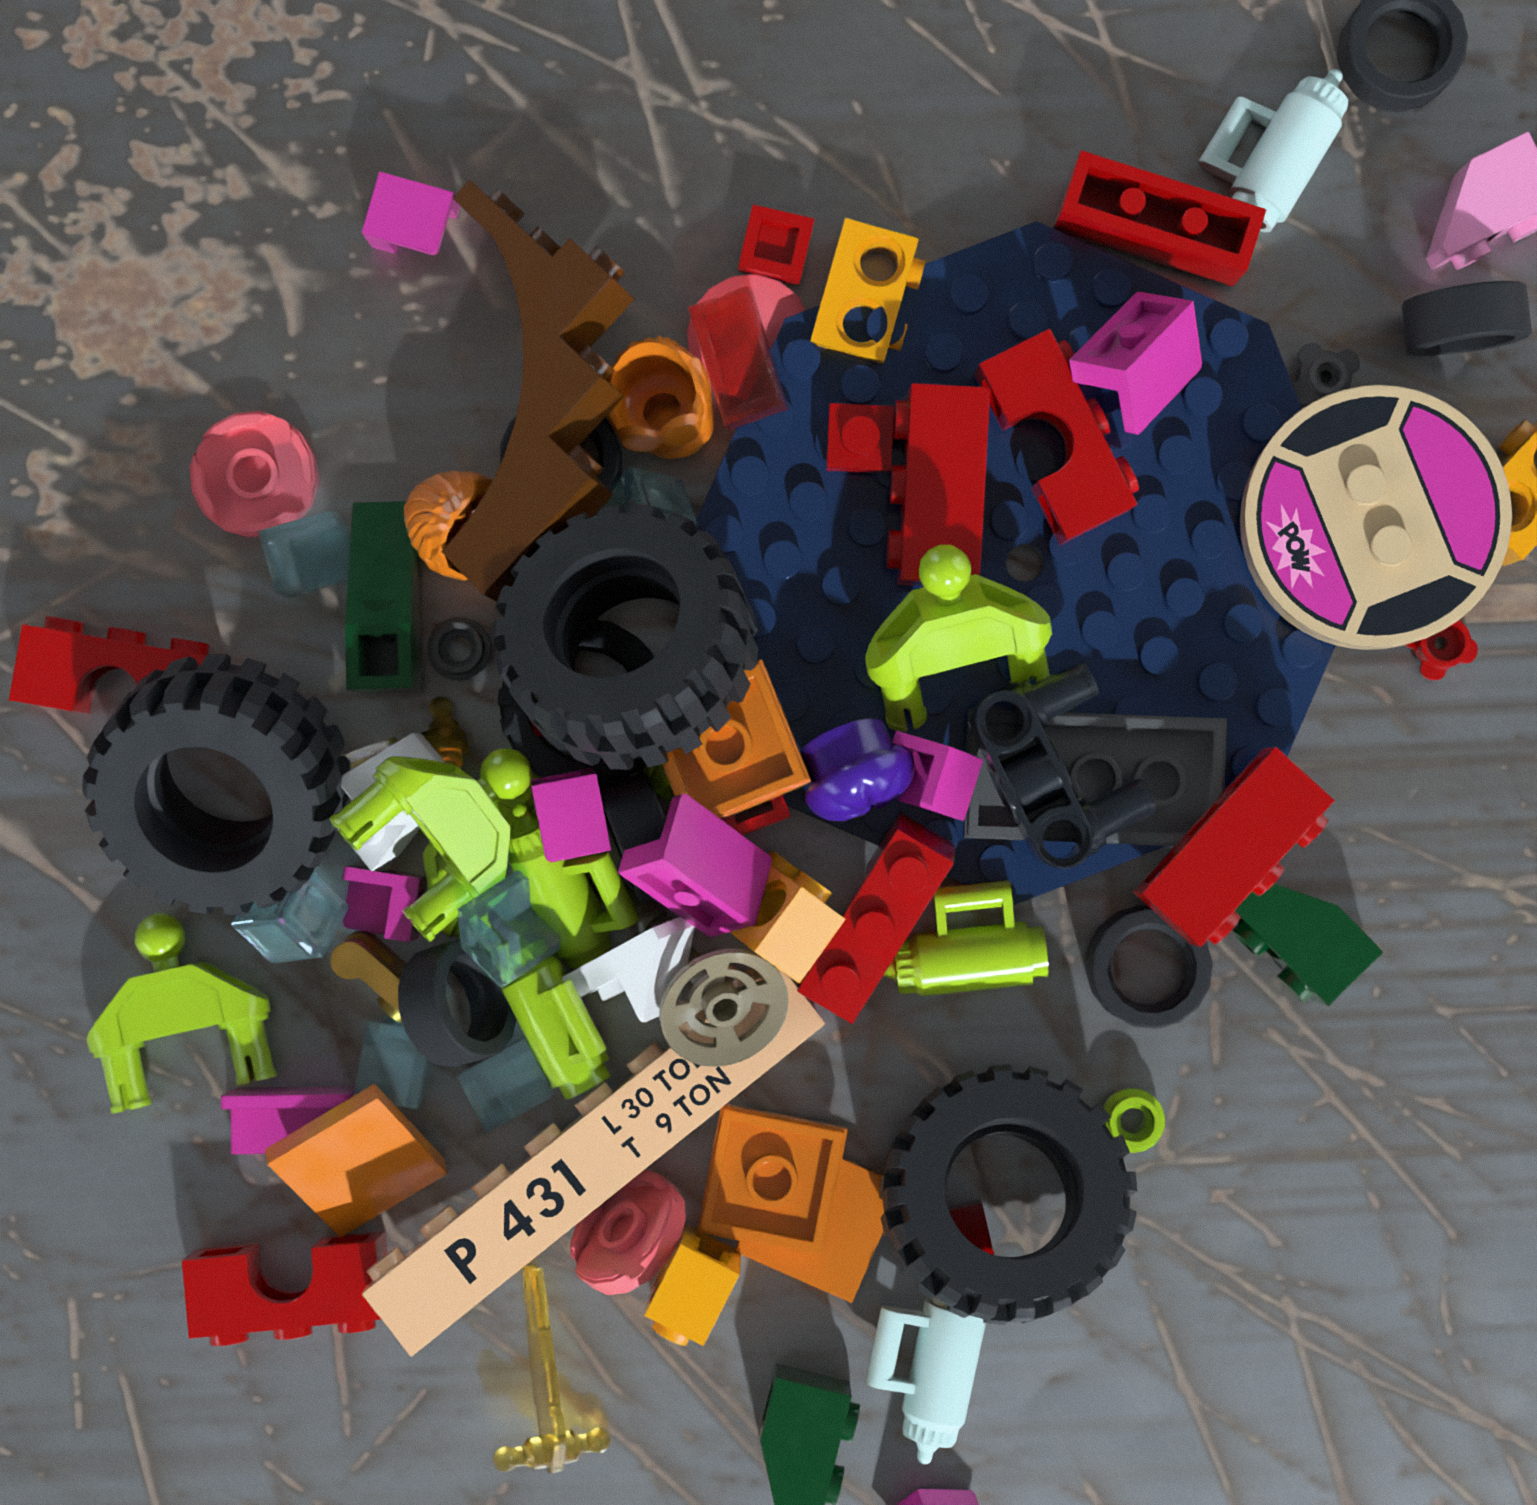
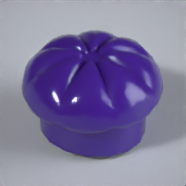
M880 719L857 720L827 731L810 741L801 750V755L812 780L805 794L806 804L814 814L829 821H846L852 818H859L869 814L871 807L874 809L883 808L891 801L902 796L911 784L915 771L912 752L906 747L895 746L892 743L890 734L884 722Z

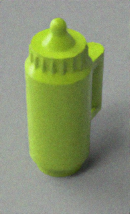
M516 803L512 808L515 823L510 828L508 862L554 956L563 958L565 965L569 968L581 967L611 949L612 942L609 938L611 931L628 928L637 923L640 917L609 851L556 862L547 861L544 855L537 814L529 812L524 803ZM586 872H590L608 911L603 910Z
M1009 880L941 887L937 889L933 896L936 931L918 932L907 938L883 975L896 982L898 993H917L922 997L1033 985V978L1048 977V955L1044 930L1042 926L1027 927L1025 921L1014 922L1012 891ZM1001 907L1002 924L947 929L946 913Z
M507 930L503 935L504 942L507 945L506 958L496 965L497 972L502 979L501 990L551 1088L559 1087L564 1099H571L611 1077L605 1065V1062L610 1059L606 1052L607 1048L572 980L563 981L562 977L567 974L559 959L551 956L546 944L542 941L532 946L520 939L515 930Z

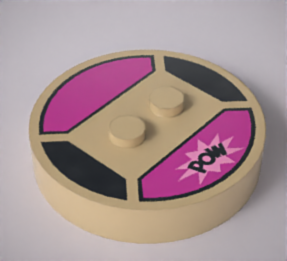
M1386 385L1360 386L1327 395L1311 403L1290 418L1276 432L1258 456L1244 489L1240 513L1241 541L1249 571L1256 585L1272 607L1289 623L1318 640L1336 646L1363 650L1388 649L1425 639L1446 629L1467 614L1485 595L1502 566L1509 544L1512 523L1511 497L1503 467L1496 452L1474 423L1446 402L1414 389Z

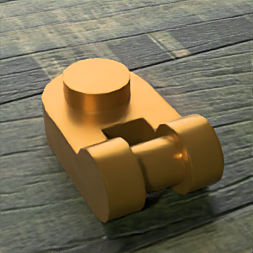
M366 931L353 932L337 945L331 953L330 963L333 971L343 979L352 980L360 978L380 995L377 998V1002L384 1012L397 1022L403 1024L398 1009V985L406 962L374 934Z

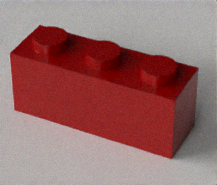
M1081 150L1071 170L1053 229L1233 287L1248 270L1267 209Z
M912 383L908 391L907 401L896 400L893 438L905 440L904 466L892 465L890 504L901 505L900 530H889L886 568L898 569L897 585L923 586L919 579L920 560L929 549L938 545L951 544L962 550L967 555L971 564L970 575L977 574L980 576L990 388Z
M1277 747L1263 748L1140 882L1133 892L1189 944L1202 947L1209 940L1213 945H1216L1239 922L1241 916L1235 910L1251 892L1261 896L1280 878L1285 867L1279 861L1296 843L1301 848L1306 847L1323 831L1329 822V819L1323 813L1335 800Z

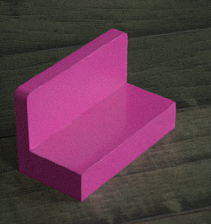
M1137 291L1069 359L1073 382L1118 391L1125 432L1139 435L1201 369L1202 358L1194 301Z
M684 793L672 798L661 838L624 850L618 873L705 935L713 937L756 924L772 860L766 852Z
M362 1086L241 1087L228 1091L221 1095V1109H231V1154H266V1148L362 1091Z

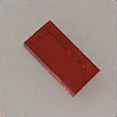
M745 286L688 307L723 425L728 430L788 410L755 296L750 287Z

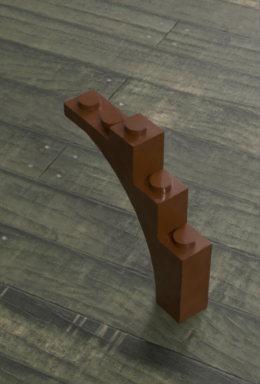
M469 179L453 199L494 238L507 265L516 292L522 324L523 373L515 424L500 466L490 487L472 516L441 552L483 595L497 602L503 586H513L515 579L510 572L521 556L525 555L530 558L539 549L536 544L539 538L549 530L554 535L569 527L566 520L585 512L588 518L594 517L601 507L614 495L597 478L604 470L603 466L582 448L580 444L624 397L607 380L615 369L591 347L635 299L617 282L626 272L598 246L588 255L571 238L560 247L539 226L529 235L517 224L525 213L502 191L496 188L488 197Z

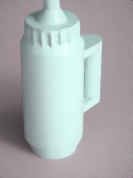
M1331 69L1323 79L1313 76L1305 77L1299 82L1293 92L1286 95L1277 112L1247 98L1237 97L1198 161L1199 166L1205 171L1233 184L1230 188V194L1233 199L1267 209L1260 229L1261 232H1271L1276 222L1281 223L1286 220L1342 127L1341 118L1347 110L1348 99L1339 89V83L1343 77L1339 69ZM1253 121L1266 127V130L1243 168L1229 163L1228 160Z
M936 1297L925 1299L923 1312L891 1306L881 1307L865 1384L877 1389L905 1393L902 1405L905 1415L902 1427L903 1435L916 1442L918 1447L917 1460L924 1465L931 1462L933 1453L939 1447H952L957 1440L959 1429L965 1424L986 1323H983L981 1318L970 1315L963 1318L947 1311L948 1305ZM904 1324L919 1326L908 1378L893 1375Z

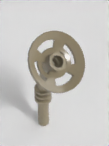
M586 872L592 887L599 893L590 872ZM623 881L640 917L637 923L628 927L630 931L637 929L636 936L674 919L673 917L666 918L667 912L663 908L655 909L657 903L654 900L642 904L639 903L634 891ZM691 945L688 964L672 978L661 999L659 1009L661 1030L673 1051L689 1062L712 1067L741 1062L765 1048L779 1032L788 1010L787 986L779 970L755 952L732 948L716 950L701 956ZM740 963L752 967L765 980L755 982L748 972L729 964ZM730 977L739 979L745 985L736 988ZM690 981L694 986L689 993L688 999L677 1001L682 988ZM752 1002L767 1004L763 1015L754 1027L738 1037L733 1026L740 1023L747 1016ZM703 1010L710 1023L698 1019L695 1015ZM687 1021L688 1025L695 1032L703 1036L714 1037V1044L695 1041L686 1036L679 1027Z

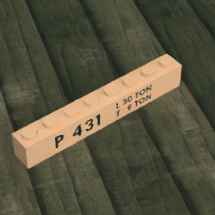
M748 966L745 969L755 982L765 980L752 967ZM779 970L787 986L789 1001L784 1023L773 1040L757 1054L732 1065L718 1067L702 1066L680 1057L669 1045L662 1049L656 1041L626 1064L632 1075L612 1090L606 1082L600 1084L575 1105L581 1115L562 1131L554 1122L523 1146L530 1155L510 1172L502 1163L471 1187L478 1198L459 1213H456L452 1206L448 1205L419 1229L426 1238L406 1255L398 1246L366 1271L373 1281L365 1287L362 1295L410 1357L826 1024L805 996L797 992V986L787 974ZM732 979L736 988L745 985L739 979ZM752 1002L747 1016L740 1023L733 1026L738 1037L754 1027L763 1015L767 1004ZM703 1010L695 1015L698 1019L710 1023ZM687 1021L679 1027L686 1036L695 1041L714 1044V1037L703 1036L695 1032L688 1025Z

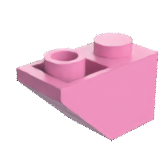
M1529 131L1471 159L1453 176L1426 257L1431 270L1449 261H1452L1455 269L1459 270L1491 253L1488 242L1506 233L1509 234L1512 242H1516L1537 231V147Z

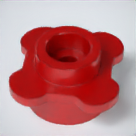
M1461 619L1430 637L1405 645L1407 648L1414 650L1420 661L1419 672L1425 679L1431 681L1440 680L1445 676L1446 670L1460 663H1471L1476 658L1478 653L1477 643L1471 639L1470 632L1465 624L1460 621ZM1438 637L1445 640V647L1441 650L1437 649L1434 644Z

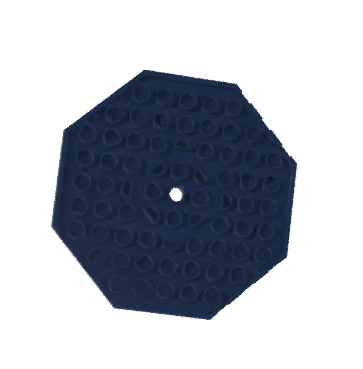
M1037 221L925 264L918 290L905 287L889 346L898 342L904 333L905 324H908L901 351L888 347L884 365L819 347L810 342L820 305L785 318L698 514L695 525L698 531L708 532L720 545L748 597L747 600L755 614L758 628L753 637L758 646L757 661L761 659L764 661L800 752L810 741L827 731L853 721L869 718L880 719L884 722L893 741L896 731L889 728L886 723V710L881 687L875 684L868 676L865 656L874 634L887 617L912 590L924 587L897 585L898 569L886 568L889 530H900L901 505L890 504L891 472L826 471L829 404L894 406L895 413L896 400L907 401L908 391L912 383L980 387L974 373L981 362L1048 329H1051L1057 343L1066 340L1075 354L1138 291L1194 301L1202 358V367L1198 373L1139 435L1127 433L1124 430L1118 391L1078 383L1086 401L1095 398L1107 418L1110 433L1104 435L1115 459L1120 456L1125 457L1136 476L1139 491L1133 493L1138 505L1128 512L1059 546L1031 488L1039 480L1061 469L1066 455L1063 437L1054 426L1036 419L1022 421L1002 431L989 406L980 576L1024 594L1040 605L1050 616L1052 635L1045 646L1050 675L1060 672L1080 661L1086 663L1097 684L1099 695L1064 713L1226 718L1225 789L1263 748L1277 747L1288 756L1336 645L1318 640L1304 633L1282 617L1265 599L1256 585L1243 552L1240 513L1244 489L1250 472L1258 456L1276 432L1297 412L1302 410L1269 323ZM855 307L843 319V328L846 335L856 342H868L873 339L878 343L887 330V316L882 307L874 311L868 307ZM893 438L892 465L904 466L905 440ZM1029 546L1038 554L1041 560V572L1034 580L1027 582L1018 581L1008 572L1006 566L1007 555L1013 548ZM1007 655L920 677L919 683L923 703L927 710V720L922 726L914 729L910 711L905 708L904 715L908 731L903 733L966 752L967 710L973 709L976 703L986 695L1010 684L1011 677ZM1030 677L1031 685L1036 683V679ZM996 702L988 709L1015 711L1012 706L1002 702ZM810 784L783 794L788 807L879 846L897 815L901 812L955 844L954 864L946 876L966 885L1009 880L1013 906L1166 846L1107 843V845L1099 848L1100 851L1088 857L1078 866L1060 869L1046 866L1037 861L1029 851L1024 840L963 838V821L898 801V798L883 808L874 809L871 807V811L865 816L846 821H829L814 814L806 804L805 794ZM1043 841L1048 853L1057 858L1068 854L1075 845V842Z

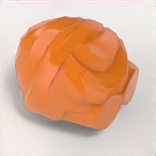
M661 335L655 338L647 337L641 341H632L624 350L618 353L616 361L612 365L615 371L607 380L624 397L611 410L607 418L613 430L616 431L622 445L634 452H650L655 456L667 459L687 457L698 452L710 439L714 425L711 384L701 360L689 353L687 349L679 345L675 340L672 341L669 337L663 338Z
M456 470L439 473L416 485L407 498L404 506V521L410 538V544L417 550L418 556L431 570L443 576L463 581L467 580L441 551L451 542L472 516L490 487L492 479L484 474Z

